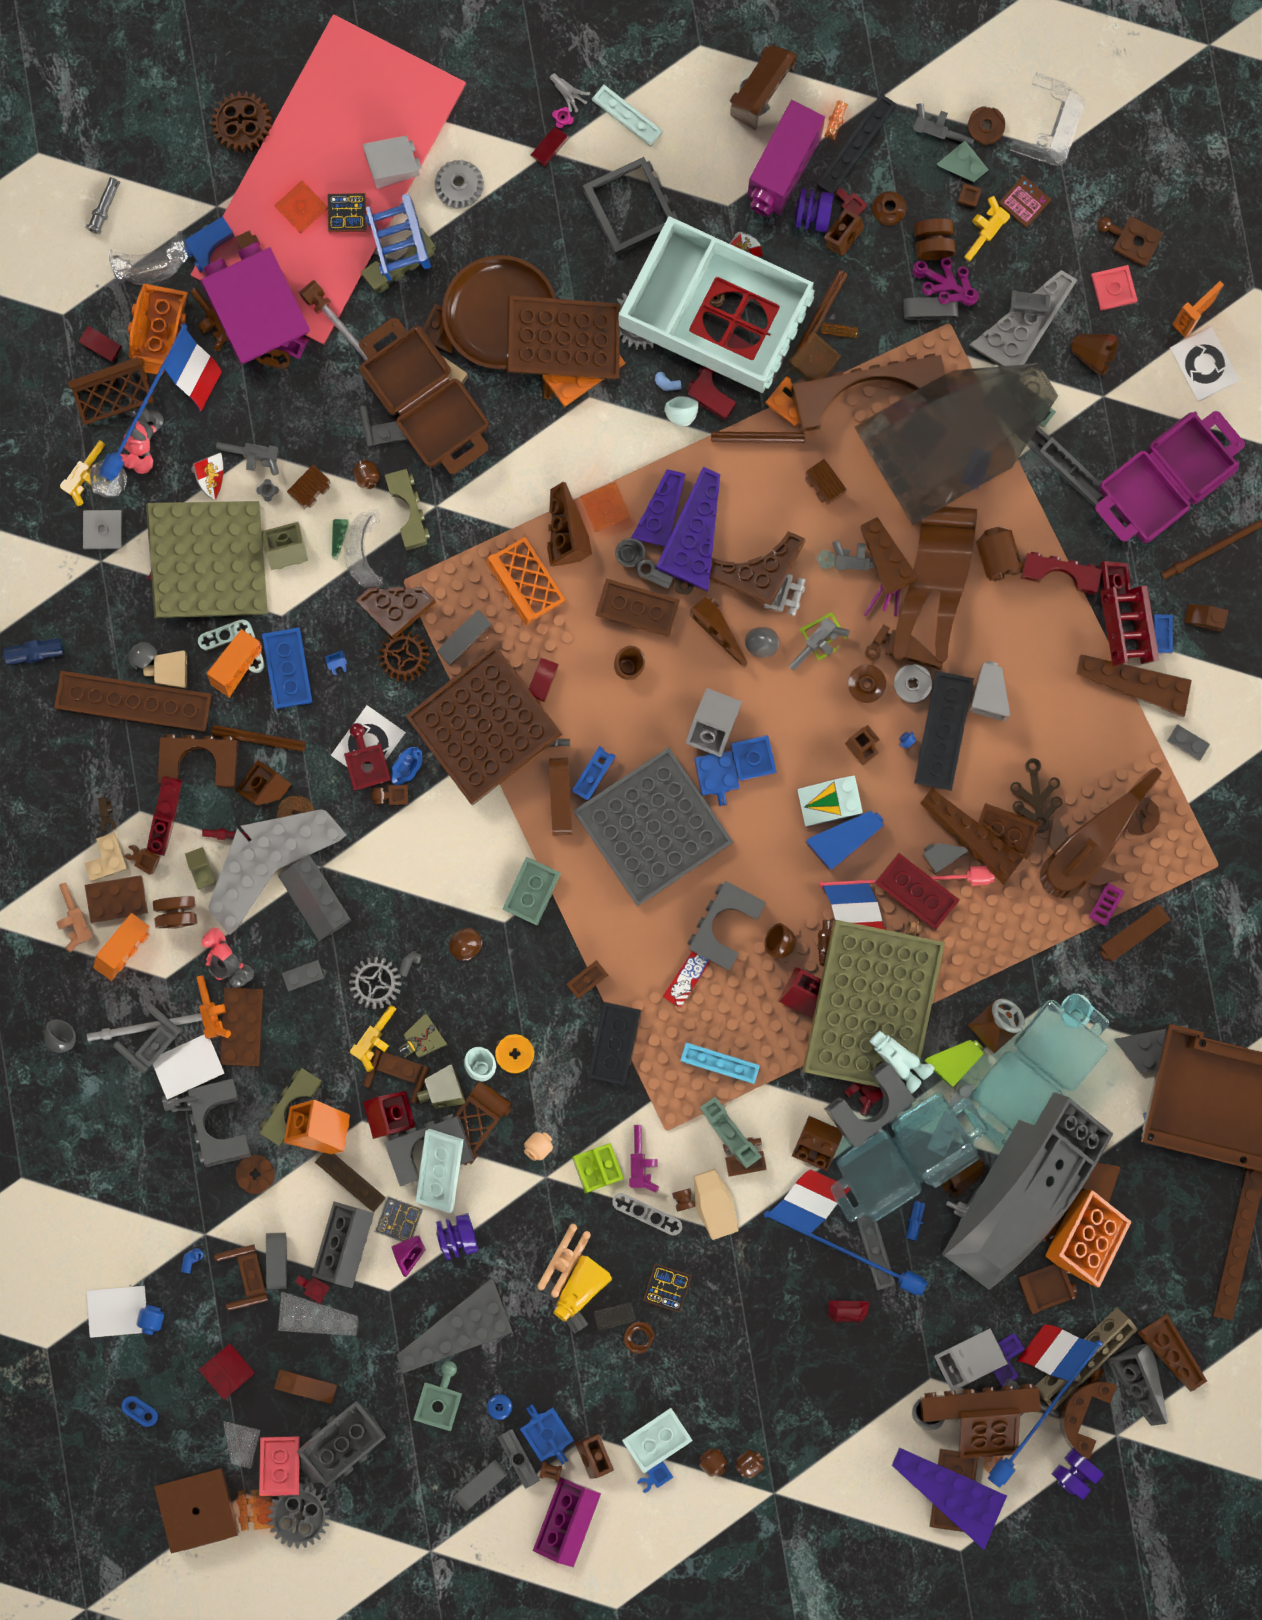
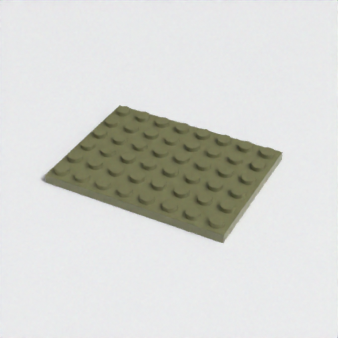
M834 919L802 1072L879 1087L869 1074L884 1062L882 1057L874 1050L875 1046L869 1042L878 1031L885 1035L888 1034L900 1045L921 1059L945 942ZM910 1069V1072L913 1075L917 1076V1073L913 1069Z

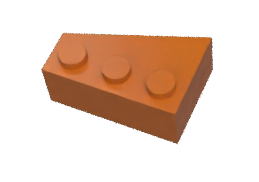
M241 629L207 672L211 686L230 698L253 660L260 655L262 651L260 641Z
M131 913L97 953L93 968L112 981L118 972L124 968L127 960L135 955L139 944L144 943L148 939L150 926Z

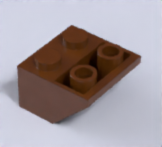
M808 1116L792 1157L827 1171L843 1135L837 1127Z

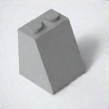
M407 136L363 144L364 153L376 189L420 176L419 169H422L419 158H414L413 152L416 150L413 141H409Z
M983 662L978 674L969 712L1006 722L1009 718L1010 710L1003 669L996 662Z
M706 688L685 744L721 757L743 701Z

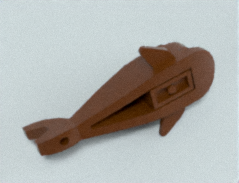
M1157 767L1144 774L1127 794L1089 820L1071 836L1067 837L1058 818L1053 819L1049 840L1053 853L1040 869V882L1048 894L1056 898L1066 899L1077 894L1087 883L1102 885L1121 879L1122 875L1120 873L1102 868L1101 866L1114 848L1139 802L1149 793L1160 778L1162 772Z

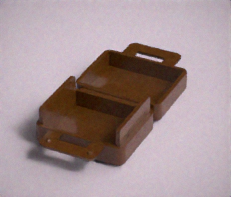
M391 318L360 340L359 347L368 358L359 367L361 375L388 413L391 415L399 413L401 415L397 418V425L427 467L433 468L442 462L449 473L456 474L488 451V444L481 436L489 428L487 418L458 379H448L452 373L450 366L420 326H414L406 331L397 318ZM391 332H394L397 339L377 352L373 345ZM472 441L474 444L473 448L456 460L452 458V454Z

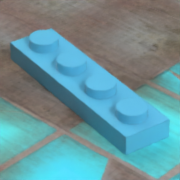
M690 1043L685 1044L680 1060L681 1062L752 1084L755 1083L760 1065Z

